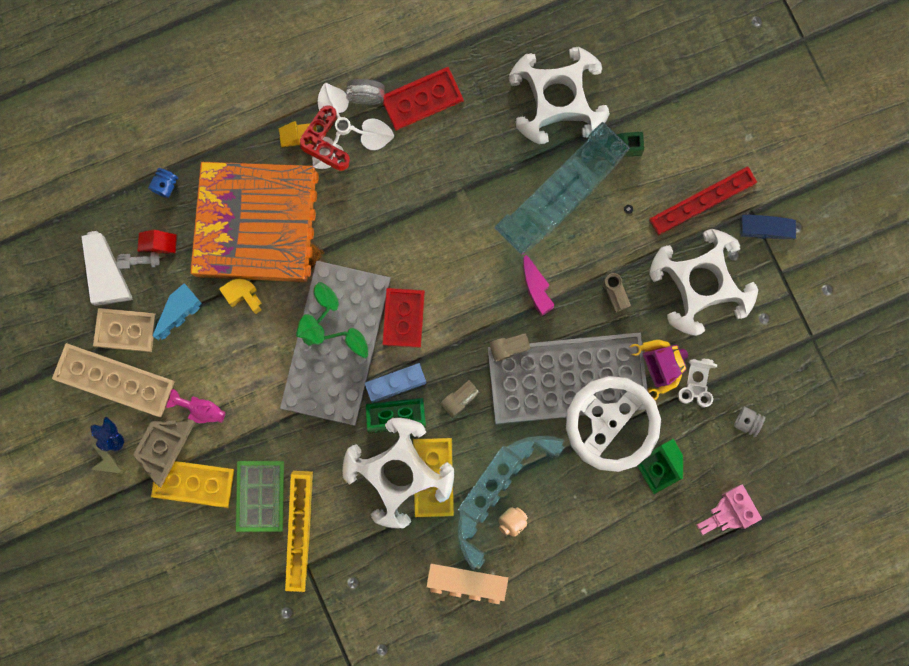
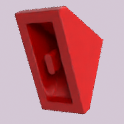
M159 230L139 233L138 252L176 254L177 234Z

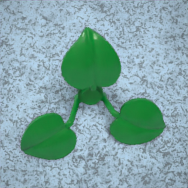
M318 282L314 286V296L317 302L325 307V311L317 321L309 314L302 316L298 323L296 337L302 338L305 344L311 346L312 344L319 345L326 339L345 336L347 346L354 353L367 359V341L357 329L350 328L348 333L344 331L324 336L325 331L318 324L329 312V309L332 311L338 309L339 302L335 292L329 286Z

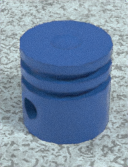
M157 168L158 172L155 173L156 176L153 177L148 189L162 197L169 198L176 184L175 180H178V177L165 169Z

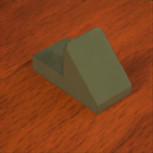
M97 440L92 444L95 448L93 450L94 454L99 460L103 459V461L91 470L123 474L125 472L103 441Z

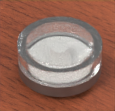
M369 79L350 80L347 82L346 99L358 104H380L384 101L385 86L378 81Z

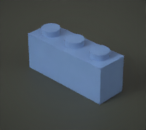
M420 363L365 382L372 403L426 384Z

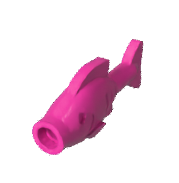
M175 389L171 390L170 399L166 405L167 408L176 405L188 408L191 412L188 419L196 423L223 422L225 412L213 402L204 399L199 400L195 396L191 398V401L180 398Z

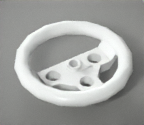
M607 376L591 381L576 393L567 410L566 431L571 447L584 462L599 470L619 472L636 467L651 455L660 436L661 417L656 401L643 386L628 378ZM608 388L626 390L617 403L603 404L593 395ZM623 403L628 404L630 407L629 413L625 415L619 411V407ZM643 404L649 418L648 435L643 445L631 456L618 460L601 458L600 455ZM600 406L603 413L600 417L593 416V407ZM580 411L591 419L592 433L585 443L582 442L578 430ZM611 420L615 421L614 424L616 426L614 428L609 425ZM598 433H602L605 436V442L601 445L595 442V436Z

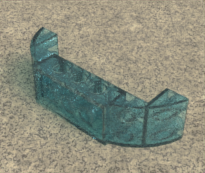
M601 122L589 134L588 140L511 216L507 214L494 228L521 255L525 254L547 237L600 185L626 155L630 147L604 122Z
M533 436L516 441L508 447L503 445L458 509L460 513L458 538L463 556L472 570L475 568L480 569L486 559L483 558L485 554L466 541V539H472L478 530L475 526L478 522L483 523L489 515L487 512L489 506L494 507L500 499V496H498L501 490L505 492L512 482L509 478L512 474L517 475L523 466L520 462L523 458L527 460L534 451V448L552 459L553 456L558 457L565 446L562 445L565 441L564 439L552 436ZM500 466H505L508 470V473L506 475H500L497 471V468ZM488 482H494L497 486V489L495 491H489L486 488V484ZM483 498L486 504L484 507L479 508L475 505V500Z

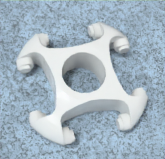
M580 47L569 49L570 58H573V61L578 60L573 65L558 69H534L532 67L536 63L535 54L530 53L520 58L510 72L508 78L511 86L519 85L522 82V78L527 79L536 101V118L529 122L525 117L516 118V128L525 137L539 145L549 142L548 134L544 131H539V128L559 121H584L588 124L582 128V135L589 138L600 131L609 117L610 113L607 105L599 106L596 112L592 111L588 106L582 88V72L585 69H589V72L594 75L600 74L602 66L595 56ZM555 83L564 84L573 91L575 99L567 106L555 107L549 104L543 92L549 85Z
M709 229L703 233V238L706 242L714 243V249L695 259L674 262L669 259L672 258L673 250L670 245H666L657 252L649 272L653 282L662 279L663 271L670 274L681 292L685 316L681 317L680 313L672 312L667 314L668 322L674 328L694 336L705 332L703 324L693 320L694 315L710 305L732 301L739 304V306H736V310H734L736 318L742 319L748 316L758 295V288L754 282L745 285L744 292L740 291L733 282L726 267L723 248L726 247L727 251L734 253L740 250L739 242L731 235L715 229ZM697 268H705L712 271L718 279L717 293L710 296L696 293L690 286V272Z
M392 418L387 421L385 426L389 432L396 433L398 431L399 440L387 451L370 459L359 458L361 456L360 447L357 444L352 445L346 451L342 472L343 479L349 485L357 480L356 472H360L378 490L387 508V512H384L382 509L374 510L370 515L375 523L390 528H405L411 523V519L407 514H399L397 509L399 505L409 496L429 487L438 488L435 497L440 503L449 499L454 483V468L446 462L440 467V474L430 469L419 457L410 439L411 433L414 437L417 436L418 438L426 433L422 423L410 419ZM390 460H401L407 463L413 472V482L406 486L392 484L384 474V464Z

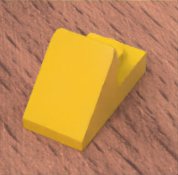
M296 121L279 128L281 147L300 145V138L310 123L297 125ZM317 126L313 128L315 132H317ZM309 140L305 144H312V141Z

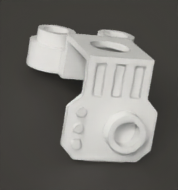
M702 359V361L690 360L687 387L682 388L678 392V399L686 404L691 402L693 398H697L699 406L708 407L713 402V396L707 391L708 387L706 386L709 369L716 368L717 365L713 364V360ZM699 371L703 374L704 378L701 382L693 380L694 372ZM682 393H687L689 395L688 399H683ZM702 396L707 398V403L701 401Z

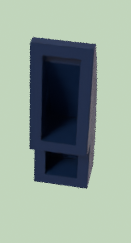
M742 215L740 217V237L796 239V220L774 216Z

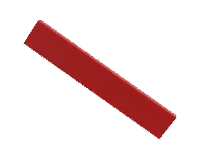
M747 166L651 217L649 221L659 236L755 185L757 180Z

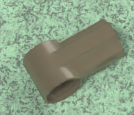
M616 273L607 275L603 280V287L608 293L614 311L618 312L630 307L631 304L622 285L620 275ZM609 278H614L617 281L616 287L609 286Z
M526 333L508 339H497L489 343L495 362L530 350Z
M468 380L454 394L448 395L440 405L453 419L480 392Z

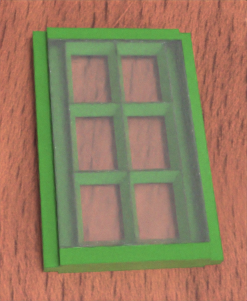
M237 461L236 532H283L284 461Z

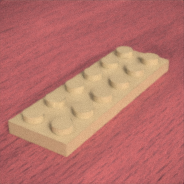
M67 343L52 377L55 381L160 418L163 415L175 383L173 380Z

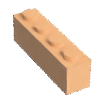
M431 564L427 587L433 593L442 594V590L450 591V596L461 597V594H467L469 599L480 601L481 597L489 598V603L500 604V601H505L508 577Z

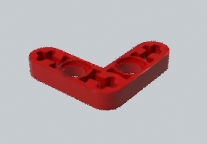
M326 105L320 109L301 136L300 148L334 169L343 171L349 167V155L322 140L336 121L337 116L336 109L333 106ZM331 113V116H328L326 122H324L325 114ZM319 125L324 130L322 132H315L313 128ZM312 141V144L305 145V142ZM326 148L330 153L324 156L319 151ZM344 159V162L338 163V160Z

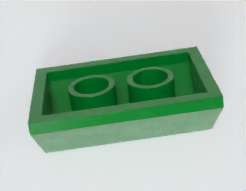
M423 398L366 404L367 432L369 434L389 432L385 424L392 418L414 420L422 423L424 428H426Z

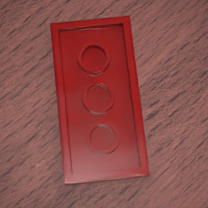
M449 67L380 96L395 131L464 101Z

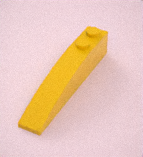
M293 471L291 473L285 591L305 592L313 480V472Z

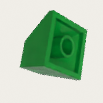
M674 439L654 449L651 455L637 465L653 494L683 479V454Z

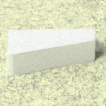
M97 231L88 232L87 235L82 236L91 304L99 306L133 300L120 269L116 267V260L105 237Z

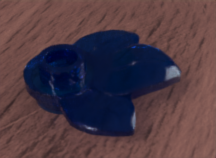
M108 417L104 418L102 426L91 425V433L97 439L96 446L102 451H119L122 449L124 438L118 433L116 425Z

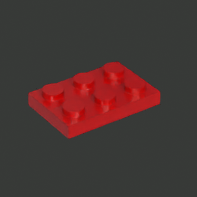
M386 289L383 346L421 348L425 290Z

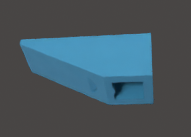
M185 283L169 296L153 333L155 339H165L171 333L170 330L172 328L182 325L185 322V317L189 314L193 315L200 309L199 306L202 303Z

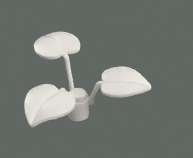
M328 83L323 84L318 96L319 111L323 106H333L336 109V117L338 119L335 122L337 130L335 140L332 141L329 137H324L322 140L343 151V148L336 143L340 135H346L351 130L362 134L361 142L369 150L381 149L394 138L390 127L378 119L365 120L362 125L363 130L351 126L347 118L340 117L339 115L348 107L349 100L346 93ZM331 113L325 114V117L331 116ZM326 148L319 151L324 156L330 153ZM312 156L314 168L326 169L331 167Z

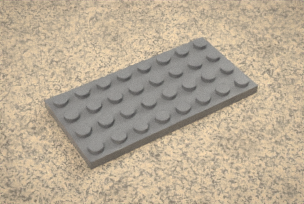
M316 261L303 316L309 314L317 321L325 311V307L321 306L315 299L314 286L318 282L326 284L335 292L339 306L336 311L329 309V312L318 324L323 327L325 331L324 336L344 331L348 333V329L355 328L363 334L367 341L368 358H363L354 353L345 343V336L326 339L319 345L312 344L311 346L305 344L302 338L298 337L280 409L356 426L365 382L367 381L385 306L386 289L389 288L391 277Z
M641 333L529 343L530 350L511 355L510 358L497 362L494 361L491 348L488 347L495 424L566 418L567 410L576 393L591 381L607 376L628 378L647 390L643 351L639 355L633 356L631 354L637 353L638 349L636 346L629 348L632 344L642 345ZM608 388L593 395L603 404L617 403L626 390ZM623 403L620 405L619 411H630V407L628 404ZM642 404L637 410L646 409L645 406ZM595 406L592 409L593 415L603 413L600 406ZM582 411L579 412V416H586Z

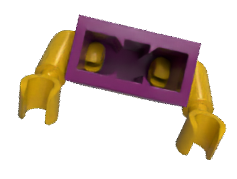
M662 340L645 342L643 345L632 344L629 346V348L636 346L638 349L637 353L631 354L633 356L639 355L641 351L645 350L642 353L655 387H659L657 389L653 387L647 389L648 393L655 392L652 396L654 400L659 397L660 393L664 394L678 386L682 373L687 368L684 360L688 358V353L685 349H679L678 345H670L669 342Z

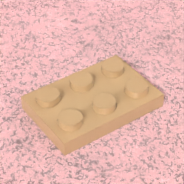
M98 308L93 346L152 352L156 314Z

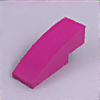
M525 255L523 258V272L526 287L536 310L542 317L554 308V303L545 293L549 288V284L530 258Z

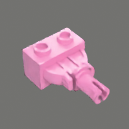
M742 484L722 494L723 498L719 501L717 507L711 510L712 514L717 511L720 512L696 524L698 529H701L707 525L706 528L699 531L701 535H704L724 523L726 525L720 527L721 531L727 528L745 529L762 518Z

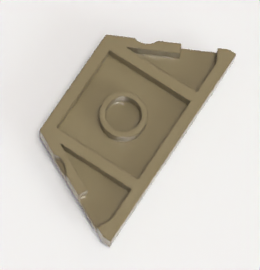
M176 420L151 422L134 452V458L158 487H162L195 425L193 420H188V422H176Z

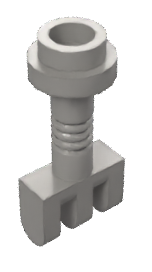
M151 252V256L131 257L130 254H120L117 256L116 267L124 269L130 268V265L151 264L152 267H156V265H160L159 254Z

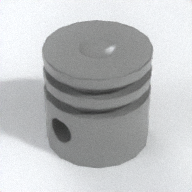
M744 406L735 421L734 427L756 437L762 428L765 416L761 417V414H757V412Z

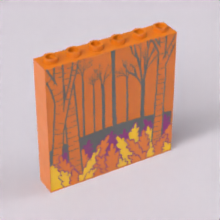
M201 162L190 274L203 278L307 282V278L311 275L309 258H312L310 241L314 238L312 221L315 220L316 216L315 209H313L314 202L317 201L315 183H318L319 175L315 168L302 165Z

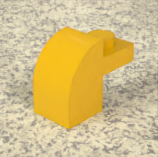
M235 279L219 288L231 307L245 299L255 314L261 311L259 305L262 303L256 294L251 295L257 291L251 282L244 279Z

